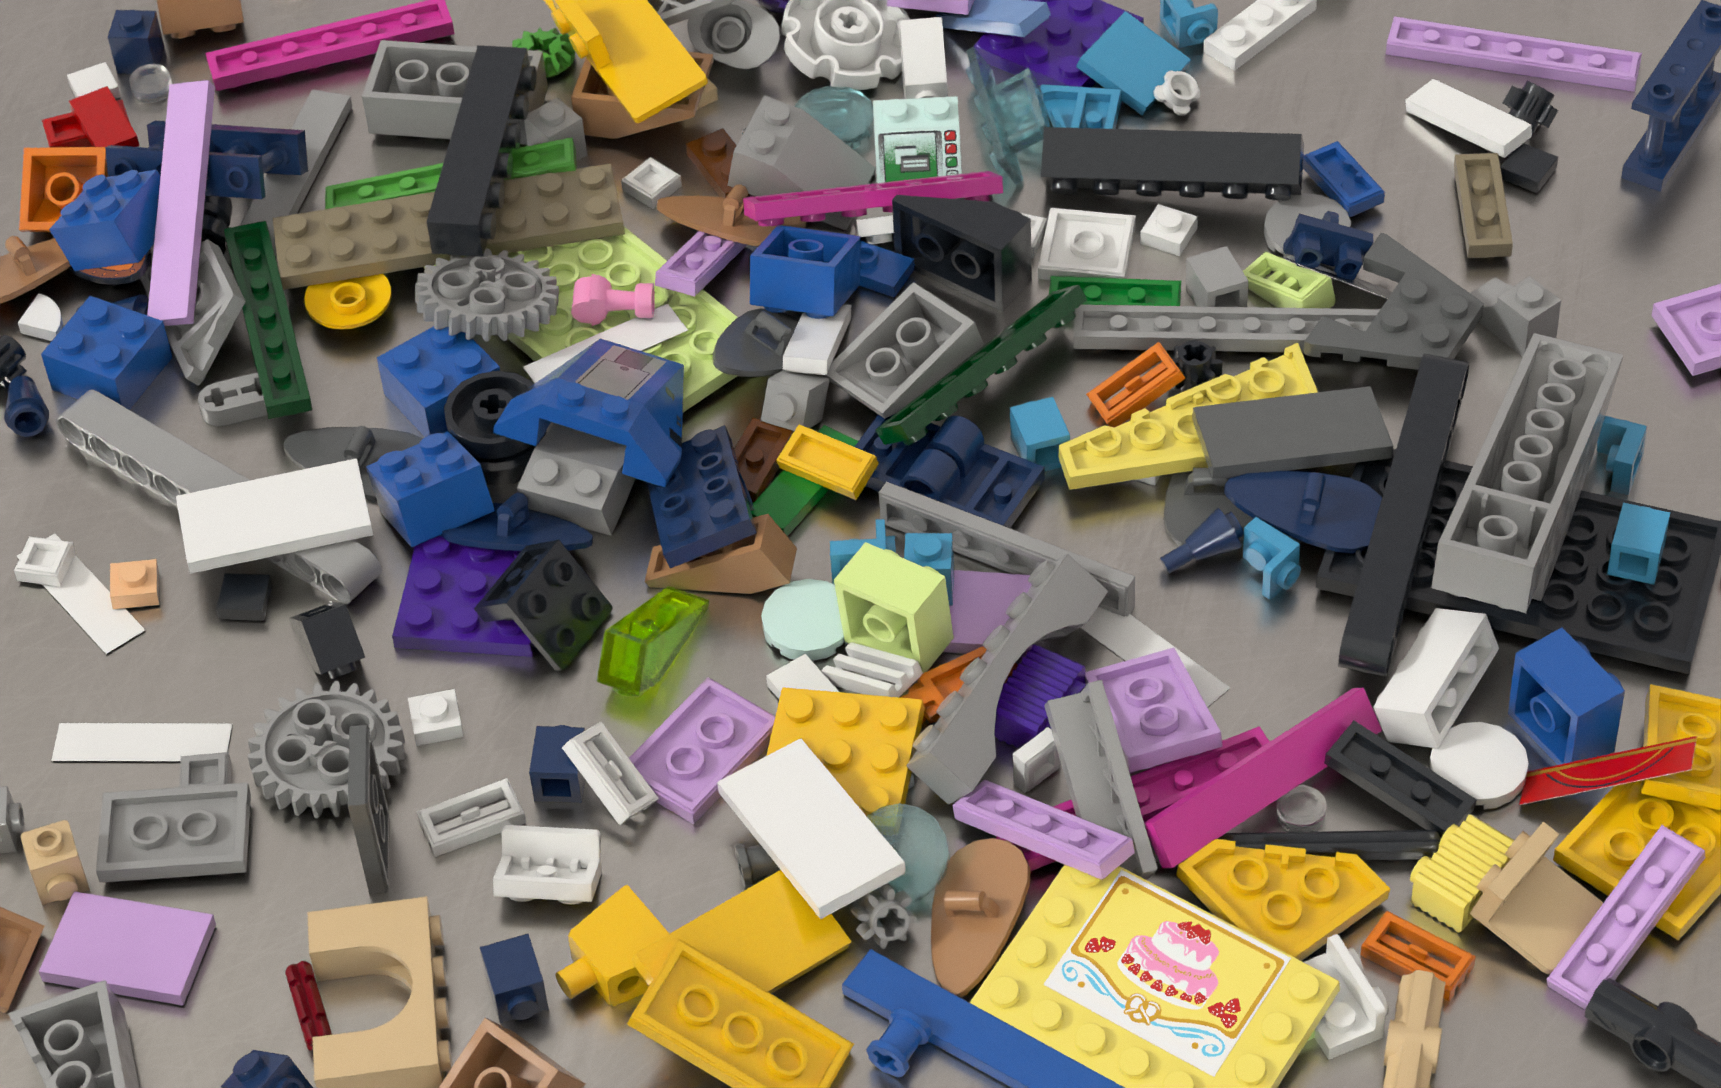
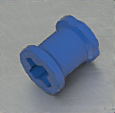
M895 1008L889 1016L890 1025L879 1040H873L869 1044L866 1052L868 1053L869 1060L882 1072L895 1077H902L909 1069L908 1060L919 1045L927 1043L932 1036V1032L926 1021L915 1012L905 1008Z

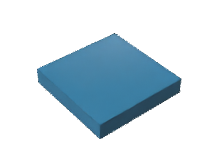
M1125 11L1079 59L1076 67L1105 89H1121V100L1143 116L1157 101L1153 92L1157 86L1165 82L1164 75L1168 71L1184 72L1191 59Z

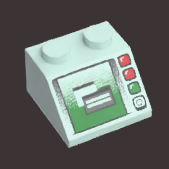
M957 96L873 101L877 183L962 174Z

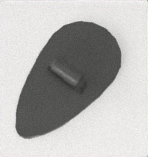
M761 308L747 311L736 318L718 338L712 354L714 366L723 373L737 376L761 377L781 372L783 370V354L799 320L783 312L774 313Z
M365 426L326 427L292 434L285 439L283 445L285 453L302 470L357 458L365 498L377 501L366 466L377 462L386 453L403 451L415 446L423 438L409 432L383 428H367Z
M1193 468V471L1171 475L1166 493L1163 520L1167 534L1177 545L1181 546L1184 544V541L1217 508L1224 515L1231 511L1239 521L1243 531L1244 527L1253 520L1252 517L1238 509L1226 497L1224 488L1230 478L1212 480L1209 468ZM1244 536L1239 538L1241 546L1243 545Z

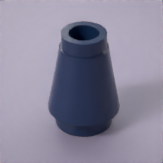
M17 376L9 383L4 420L14 433L25 437L34 436L44 429L49 420V410L38 391L35 381L28 376Z

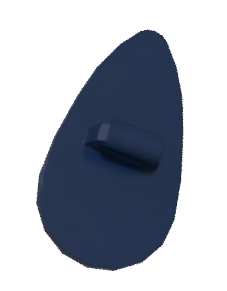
M1273 471L1246 473L1230 478L1224 488L1226 497L1238 509L1253 519L1257 517L1278 531L1307 544L1343 553H1355L1359 549L1361 551L1368 550L1382 500L1381 495L1367 484L1352 478L1317 472Z
M520 492L513 494L504 503H493L494 512L457 528L443 530L440 535L449 542L463 546L522 551L527 545L560 540L568 551L589 548L593 544L592 534L584 528L570 521L528 509V499Z

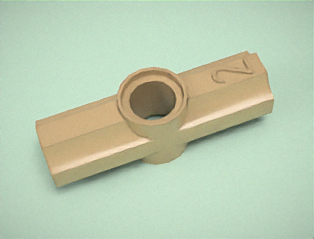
M1415 970L1409 975H1402L1395 1007V1020H1390L1384 1056V1066H1387L1383 1088L1431 1087V1073L1436 1074L1442 1034V1028H1439L1445 990V982L1435 977L1432 972Z

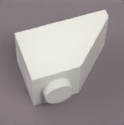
M942 18L900 20L902 77L905 99L948 97Z

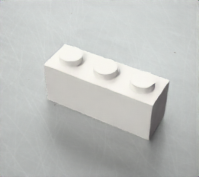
M1435 608L1425 626L1420 629L1417 639L1405 658L1398 664L1396 672L1384 691L1378 696L1373 707L1387 742L1439 748L1499 650L1486 614Z

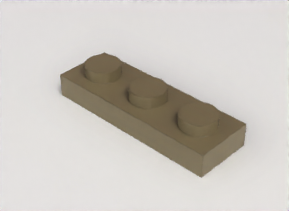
M1498 153L1456 154L1454 172L1467 257L1512 256L1513 242Z

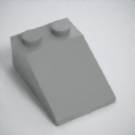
M764 95L733 152L727 186L733 188L735 185L741 184L747 188L748 194L765 196L870 184L876 167L803 109ZM841 211L826 213V219L822 220V222L846 230L853 217L841 216Z
M913 282L832 362L828 373L823 376L829 378L830 382L883 418H887L903 409L984 346V343L973 320Z
M554 423L535 447L517 489L527 497L528 509L549 514L570 521L584 529L612 536L636 478L622 474L625 445Z

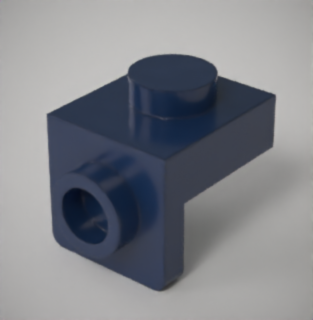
M252 1050L240 1058L233 1067V1073L220 1086L221 1088H313L289 1055Z

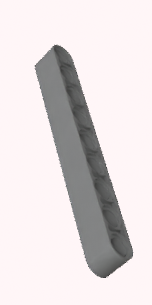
M88 390L56 419L59 430L70 443L176 506V496L250 481L243 475L95 390ZM355 540L266 558L343 604H349L382 573V567L376 556Z

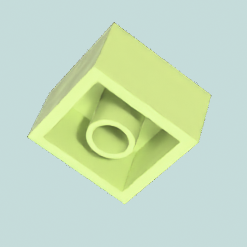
M865 542L834 579L843 636L846 643L853 642L917 660L922 672L925 673L954 639L946 579L944 575H941L935 569L928 566H920L900 557L892 550H883Z

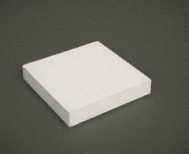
M1050 208L1038 266V279L1050 280V276L1126 279L1136 226V215Z

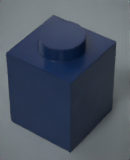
M116 10L107 38L117 74L157 75L165 46L156 11Z
M567 725L536 727L529 769L534 802L582 803L586 780L562 747L570 739L584 732V727H570Z
M529 933L480 947L486 979L500 1023L514 1019H527L538 1012L549 1010L544 981Z

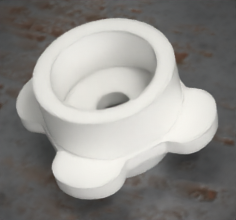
M1168 71L1164 75L1165 82L1154 89V97L1159 102H1164L1167 107L1173 109L1177 115L1185 116L1190 111L1189 105L1192 101L1199 99L1201 92L1195 79L1188 73Z

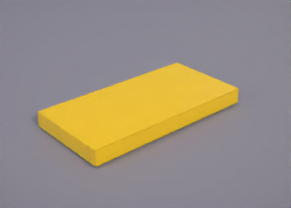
M779 870L636 952L631 961L650 986L679 938L772 994L843 952L852 941L832 914L820 919L784 873Z
M679 938L627 1022V1025L732 1088H830L854 1043Z

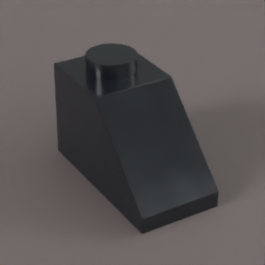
M332 601L289 618L316 673L324 674L328 672L330 679L356 670L354 662L365 658L346 604Z

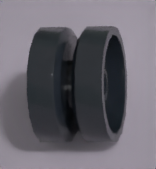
M493 371L480 373L466 379L449 394L444 407L448 432L481 464L486 484L491 486H502L519 482L536 447L493 433L494 425L510 400L533 385L531 380L517 373Z

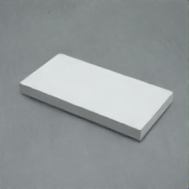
M357 458L176 496L190 574L373 535Z
M801 738L717 782L719 794L820 919L906 873L904 860Z

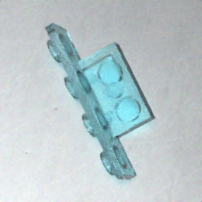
M972 47L966 50L970 62L966 72L972 85L978 91V94L974 95V101L986 122L981 124L982 130L994 148L989 155L997 172L1000 175L1007 173L1015 185L1024 180L1016 153L1043 140L1044 127H1050L1037 79L1028 68L996 85L992 69L976 48Z

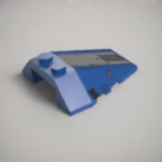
M600 338L511 399L494 425L493 433L537 446L545 431L553 422L626 446L622 474L665 488L681 461L684 364Z

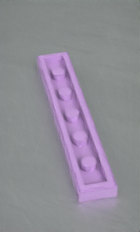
M1401 17L1393 18L1386 44V55L1632 92H1635L1642 53Z
M209 80L169 84L147 316L162 320L164 326L194 323L215 86Z

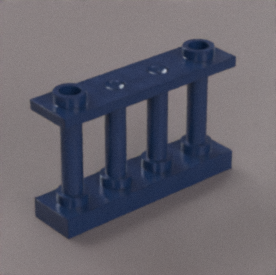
M1704 0L1700 1L1633 100L1631 109L1649 115L1646 132L1623 165L1622 179L1661 192L1721 102V73L1713 71L1715 58L1721 50V5Z
M153 121L147 125L148 148L113 145L105 147L108 177L122 175L130 170H137V172L157 170L161 176L166 121ZM216 124L211 126L205 192L207 196L263 199L266 197L264 173L301 176L308 172L305 130Z

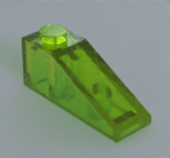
M668 586L606 629L597 682L613 687L616 693L624 696L639 697L662 679L707 611L709 600Z

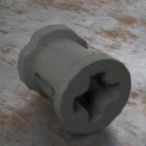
M743 844L735 845L738 868L745 889L752 887L754 881L763 880L780 870L761 845L747 848Z

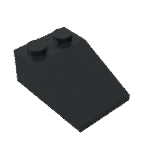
M896 195L892 199L895 253L913 258L914 271L1002 312L1032 281L1031 218L1022 215L1016 210H1011L990 201Z

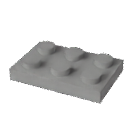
M248 782L103 793L96 874L99 882L246 872L251 802Z

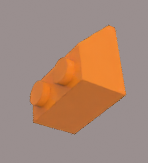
M105 147L24 148L19 231L50 232L49 229L60 218L61 210L80 195L85 182L97 175L108 177Z

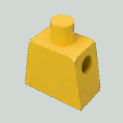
M625 885L571 929L568 934L573 963L555 973L557 982L565 995L570 999L593 986L606 1003L613 1006L645 994L649 985L631 960L636 952L668 935L669 932L628 885Z

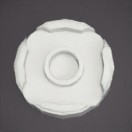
M1484 722L1461 723L1450 728L1439 748H1432L1429 762L1430 770L1477 799L1476 805H1484V809L1497 808L1513 801L1523 790L1529 766L1526 750L1515 735L1500 726Z

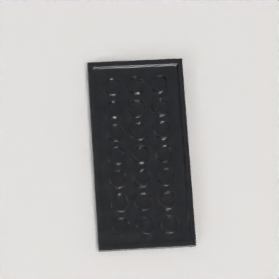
M1393 449L1392 458L1357 462L1351 478L1369 485L1383 497L1396 449ZM1451 461L1445 462L1406 609L1432 615L1435 608L1483 613L1487 615L1492 629L1538 640L1562 627L1575 641L1582 642L1590 652L1690 674L1721 558V521L1581 490L1542 601L1532 599L1526 613L1512 609H1503L1497 605L1467 597L1454 596L1448 592L1431 588L1438 542L1473 466ZM1623 502L1670 512L1665 546L1654 585L1607 575L1612 542ZM1326 549L1317 574L1316 588L1354 597L1367 550L1361 551L1359 549L1355 553H1343Z

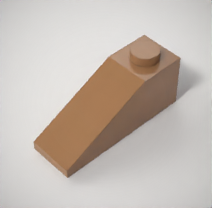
M765 514L753 518L756 534L671 569L663 555L661 545L654 546L644 582L651 588L753 594L790 583L797 547L770 515Z

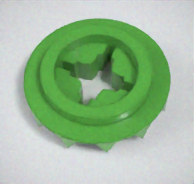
M539 27L535 33L524 31L522 39H515L512 42V47L527 48V50L541 48L545 51L549 49L550 55L547 52H543L546 77L562 73L570 67L575 59V50L570 43L569 34L562 35L557 28L543 31Z

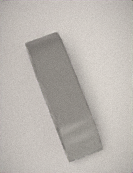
M258 373L216 382L202 389L198 395V404L203 420L209 425L218 427L267 415L263 395L259 396L258 394L262 392ZM217 403H224V405L215 407V404Z

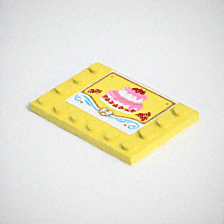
M1064 865L970 1003L1125 1088H1278L1339 993L1340 982L1120 866L1101 880Z

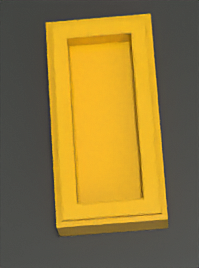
M800 424L776 460L779 468L854 500H857L879 464L875 455Z

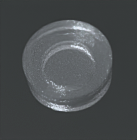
M157 64L139 67L131 74L129 79L133 96L137 100L146 103L157 102L166 98L169 94V84H172L168 69Z
M1298 785L1277 800V820L1288 832H1316L1325 822L1326 800L1317 789L1306 785Z

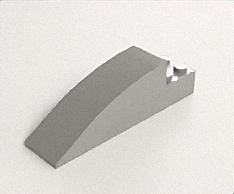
M1536 333L1533 334L1438 542L1431 588L1448 592L1454 596L1467 597L1497 605L1503 609H1512L1523 613L1527 612L1532 599L1542 601L1597 445L1622 364V354Z

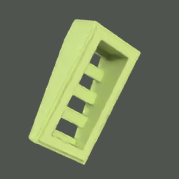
M1263 253L1243 270L1244 275L1248 279V289L1277 308H1331L1336 302L1331 277L1296 266L1295 263L1271 253ZM1272 271L1274 272L1268 279H1265V278H1264V277H1266L1270 272H1272Z

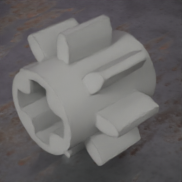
M888 883L881 886L880 889L864 895L859 907L851 908L854 916L863 921L858 925L856 931L864 940L874 935L875 942L884 949L888 941L897 939L906 941L905 933L909 923L917 922V917L910 910L905 909L912 902V898L904 890L895 894L894 889Z

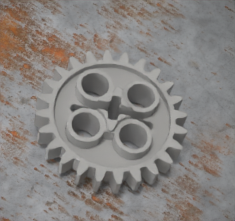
M485 249L483 257L450 255V261L437 258L436 266L426 265L425 273H419L418 283H415V303H417V312L423 313V320L425 322L434 321V329L436 330L449 327L450 336L456 335L459 332H465L467 340L472 339L478 334L482 335L484 341H489L492 335H498L505 341L508 338V333L524 337L525 328L537 332L539 331V323H550V316L556 315L559 286H556V276H550L549 268H539V261L533 260L525 263L523 254L510 258L506 250H503L499 255H492L490 249Z
M334 681L330 691H323L319 682L314 683L313 693L306 695L302 689L296 688V700L291 702L284 697H279L278 701L281 710L265 709L264 715L267 723H255L253 725L256 737L248 739L251 753L247 757L256 787H262L266 800L275 797L280 810L292 803L296 816L302 814L307 807H312L314 818H319L323 809L330 807L333 815L338 817L341 805L348 804L349 726L367 725V728H370L384 789L388 790L390 788L388 775H399L398 761L405 759L403 748L405 738L402 726H400L398 713L390 711L387 699L377 702L375 690L373 689L360 696L357 683H353L346 692L341 691L339 681Z

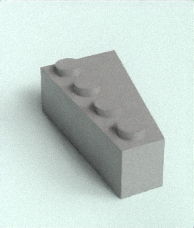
M106 980L8 1013L46 1088H139L125 1011Z

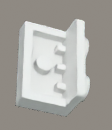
M505 825L502 830V857L493 878L494 897H509L511 900L526 902L533 899L558 900L563 904L570 905L579 904L583 901L592 902L602 874L600 831L593 829Z

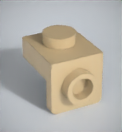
M67 820L21 834L20 837L29 870L42 905L69 899L74 891L83 893L90 890Z

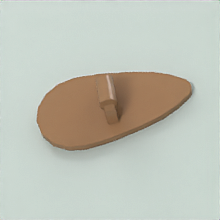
M741 184L735 185L726 198L672 196L663 197L657 201V210L682 225L750 246L758 247L777 227L759 226L758 221L744 215L743 198H747L748 190ZM800 216L784 218L783 226L806 229V222L800 221Z
M11 236L6 240L5 248L9 253L0 257V304L34 289L71 266L55 238L29 247L17 236Z
M990 838L974 841L957 850L944 864L936 881L931 921L932 961L942 988L960 998L968 994L994 965L1021 913L1030 886V866L1023 852L1009 841Z

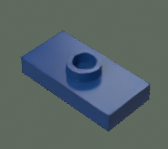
M1338 141L1304 155L1303 170L1330 199L1337 201L1347 211L1349 218L1384 203L1385 191Z
M861 241L859 286L895 298L914 271V259Z

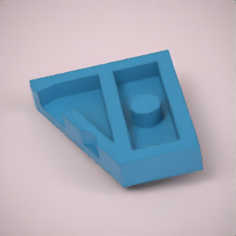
M1041 84V102L1053 127L1116 129L1121 107V89Z

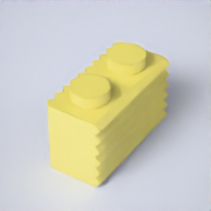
M1469 814L1466 821H1463L1460 827L1453 824L1446 830L1440 840L1439 849L1433 854L1432 858L1423 856L1415 865L1410 876V881L1413 883L1411 902L1415 907H1420L1423 912H1428L1431 917H1436L1439 922H1445L1447 927H1453L1456 933L1462 932L1474 918L1470 915V912L1483 894V892L1476 888L1494 864L1498 865L1501 869L1508 864L1511 859L1504 854L1514 840L1472 814Z

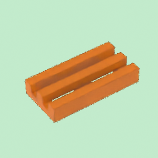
M1157 342L1086 395L1108 426L1114 428L1131 418L1132 413L1144 409L1183 381L1185 377L1160 342ZM1162 360V362H1161L1160 364H1158V365H1157L1156 367H1154L1152 370H1150V371L1147 372L1145 375H1143L1142 377H1140V375H1142L1144 372H1146L1148 369H1150L1151 367H1153L1155 364H1157L1158 362H1160V361ZM1125 387V389L1122 390L1120 393H1118L1116 396H1114L1113 398H1111V399H1110L1109 401H1107L1106 403H1103V402L1106 401L1108 398H1110L1112 395H1114V394L1117 393L1119 390H1121L1122 388Z
M1389 911L1385 912L1361 945L1362 957L1401 977L1402 975H1409L1415 970L1434 973L1435 977L1445 982L1443 999L1449 1002L1455 994V988L1460 987L1464 982L1465 974L1467 972L1470 973L1475 966L1476 956ZM1386 931H1388V932H1390V933H1392V934H1394V935H1396V936H1398V937H1400V938H1402V939H1404V940H1406V941H1408V942H1410V943H1412V944L1407 945V944H1405V943H1403V942H1401V941H1399V940H1397V939H1395V938H1393V937L1387 935V934H1386ZM1428 952L1454 965L1455 968L1453 969L1428 956Z

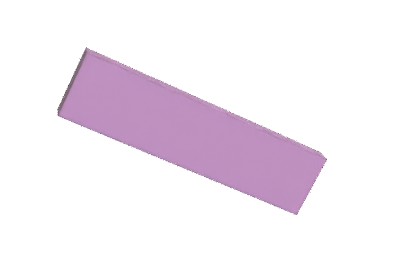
M987 780L982 781L972 792L963 796L952 805L956 820L1101 880L1135 853L1132 838Z
M1661 825L1546 979L1547 987L1586 1010V1006L1590 1002L1594 991L1603 979L1611 978L1615 981L1703 862L1705 850Z

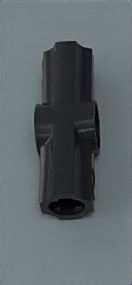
M1603 979L1586 1006L1584 1017L1630 1043L1634 1055L1647 1067L1662 1072L1672 1068L1704 1088H1721V1042L1698 1030L1695 1019L1688 1011L1671 1002H1662L1657 1006L1613 979Z

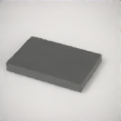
M367 725L349 726L348 809L369 894L386 893V889H389V810L370 728H367Z

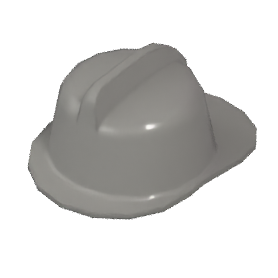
M742 0L691 17L687 23L688 37L698 51L713 54L714 60L739 69L756 68L767 62L777 50L780 40L779 25L773 15L760 7Z

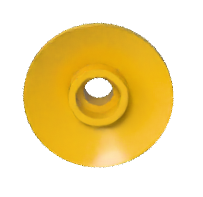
M384 274L310 285L305 292L304 301L309 316L320 325L333 329H353L367 325L379 318L388 308L392 292Z

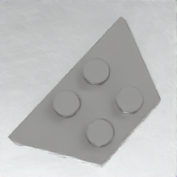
M209 240L201 242L194 323L165 326L169 343L186 379L196 385H199L204 380L246 302L220 247ZM148 267L146 273L140 278L148 297L150 293L151 267Z

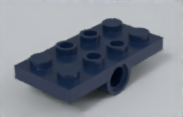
M895 414L887 418L878 415L855 445V448L875 455L879 463L865 485L866 487L880 492L884 484L889 482L1007 528H1011L1045 479L1044 466L985 444L981 430L973 422L961 416H950L941 426L933 423L926 426L928 433L910 445H904L903 441L884 445L876 429Z
M725 425L714 430L701 431L692 439L682 443L681 461L665 488L647 482L663 555L670 569L757 533L751 511L755 510L741 475L732 439Z

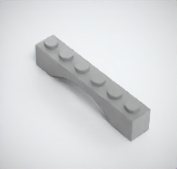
M1069 554L1064 555L1052 564L1046 560L1032 572L1028 578V582L1032 584L1028 592L1021 593L1009 605L1005 612L1009 619L1005 625H999L984 641L983 646L987 651L981 659L979 657L966 667L960 676L964 684L958 692L953 691L939 705L936 712L941 717L935 725H930L923 730L913 743V747L917 751L906 766L948 805L972 792L996 758L994 735L996 708L1003 684L1014 663L1029 646L1046 640L1063 638L1087 624L1108 593V590Z

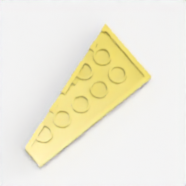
M1296 343L1286 347L1284 355L1268 361L1263 357L1251 362L1250 369L1238 375L1223 374L1166 399V406L1152 412L1144 408L1132 413L1131 421L1113 428L1104 425L1060 444L1058 458L1069 490L1193 471V468H1208L1192 420L1193 407L1317 393L1318 391L1299 344Z

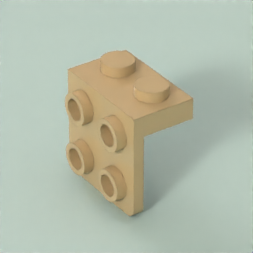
M1543 821L1531 836L1524 831L1519 834L1504 854L1511 860L1503 869L1494 864L1476 887L1483 894L1470 912V915L1542 972L1551 974L1602 906L1603 902L1545 857V854L1557 839L1559 833Z

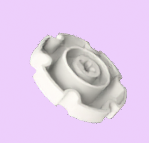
M789 0L785 8L780 33L786 36L784 51L787 57L806 76L811 79L825 77L831 82V87L838 89L866 90L876 88L880 77L894 79L902 72L900 20L910 19L903 8L887 6V0Z

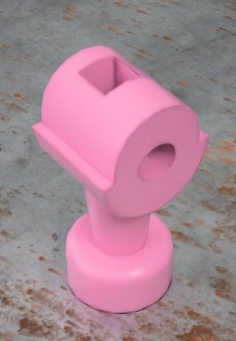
M592 274L591 277L578 279L574 284L571 314L581 323H591L592 326L598 325L606 318L609 311L635 309V315L638 318L654 317V283H638L635 287V292L614 290L606 278Z

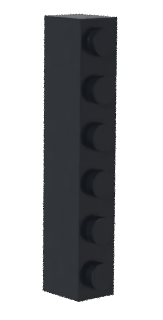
M477 46L426 222L432 254L483 257L488 239H494L495 212L496 209H502L505 198L504 179L511 178L513 170L512 150L518 149L520 146V121L527 119L529 111L528 92L534 91L536 87V67L531 66L529 63L527 48Z
M1044 127L1041 179L1046 188H1051V191L1057 194H1075L1078 188L1094 189L1095 194L1106 196L1118 195L1119 190H1136L1137 195L1145 197L1161 196L1162 191H1179V195L1186 198H1202L1205 196V192L1222 193V197L1228 199H1245L1248 197V193L1265 194L1267 199L1284 201L1291 199V195H1301L1304 142L1302 134Z

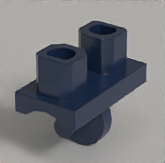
M1327 211L1322 219L1299 214L1292 233L1283 244V253L1294 256L1296 266L1302 267L1300 265L1309 268H1316L1322 263L1333 266L1337 276L1354 280L1363 265L1364 256L1374 243L1373 233L1340 225L1339 215L1336 212Z

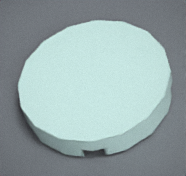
M815 579L793 581L776 589L765 601L761 615L765 640L771 647L773 644L774 647L780 649L781 655L794 660L804 654L812 661L825 659L835 654L836 648L845 642L834 584Z

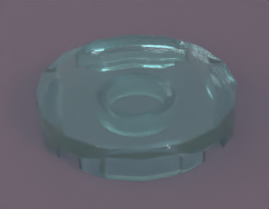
M828 86L814 89L802 96L794 105L806 111L852 149L861 146V140L866 138L867 135L869 139L874 132V110L871 100L860 91L849 87Z
M901 803L881 807L868 815V819L905 862L906 873L888 882L894 889V893L896 894L904 890L912 898V902L919 901L929 895L945 877L950 860L948 839L937 820L920 807Z

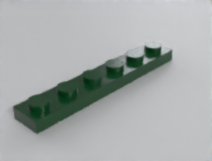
M261 221L225 228L224 234L234 277L246 301L242 311L268 419L312 411L311 398L267 222Z
M1080 285L1053 291L879 426L876 432L883 444L887 445L903 441L904 445H910L920 440L928 433L926 428L928 424L934 420L936 422L941 421L958 410L959 407L956 402L964 396L969 398L984 390L989 385L986 379L993 373L997 375L1012 368L1018 362L1016 355L1023 350L1024 352L1030 351L1047 340L1045 333L1052 327L1056 329L1072 321L1076 317L1074 310L1088 300Z

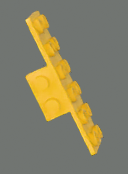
M543 0L551 10L552 19L561 34H569L570 43L580 59L584 57L588 59L635 123L643 122L708 84L705 73L648 0Z

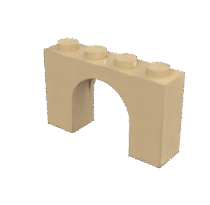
M419 897L307 912L309 955L316 981L363 975H385L403 982L411 989L410 998L402 1011L392 1020L379 1027L364 1031L313 1037L314 1081L316 1088H439L444 1080V1072L450 1071L452 1068V1055L449 1040L441 1041V1029L450 1027L446 997L438 998V987L447 986L443 956L436 957L435 946L444 945L442 921L440 915L431 916L428 898Z

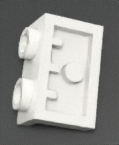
M1338 934L1328 937L1326 953L1304 963L1340 982L1339 993L1315 1028V1039L1327 1059L1330 1060L1383 1038L1385 1015L1389 1013V1009L1381 989L1378 986L1372 987L1364 976L1363 965L1357 952L1352 947L1347 949Z

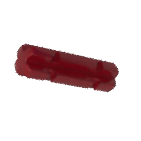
M301 961L298 964H290L286 968L285 974L307 1049L313 1052V1037L332 1035L312 965L307 961Z

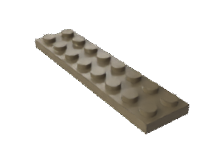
M611 163L578 168L576 171L546 173L504 180V204L502 209H496V234L494 239H488L486 249H490L492 255H499L503 250L512 253L625 234ZM435 192L272 218L278 269L283 290L420 268L426 265H436L437 258L450 261V255L432 254L426 222Z

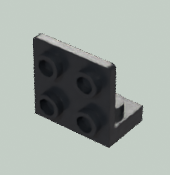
M560 540L525 546L474 608L484 622L503 619L507 621L514 620L556 671L564 670L613 609L611 603Z

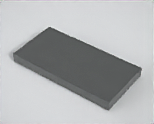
M1371 386L1193 407L1192 420L1212 480L1236 477L1246 473L1289 471L1393 457L1394 446Z

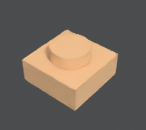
M157 559L110 564V599L113 609L159 605V569Z

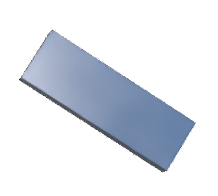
M975 0L968 15L939 12L936 14V17L942 18L943 28L1025 37L1047 20L1051 13L1046 2Z

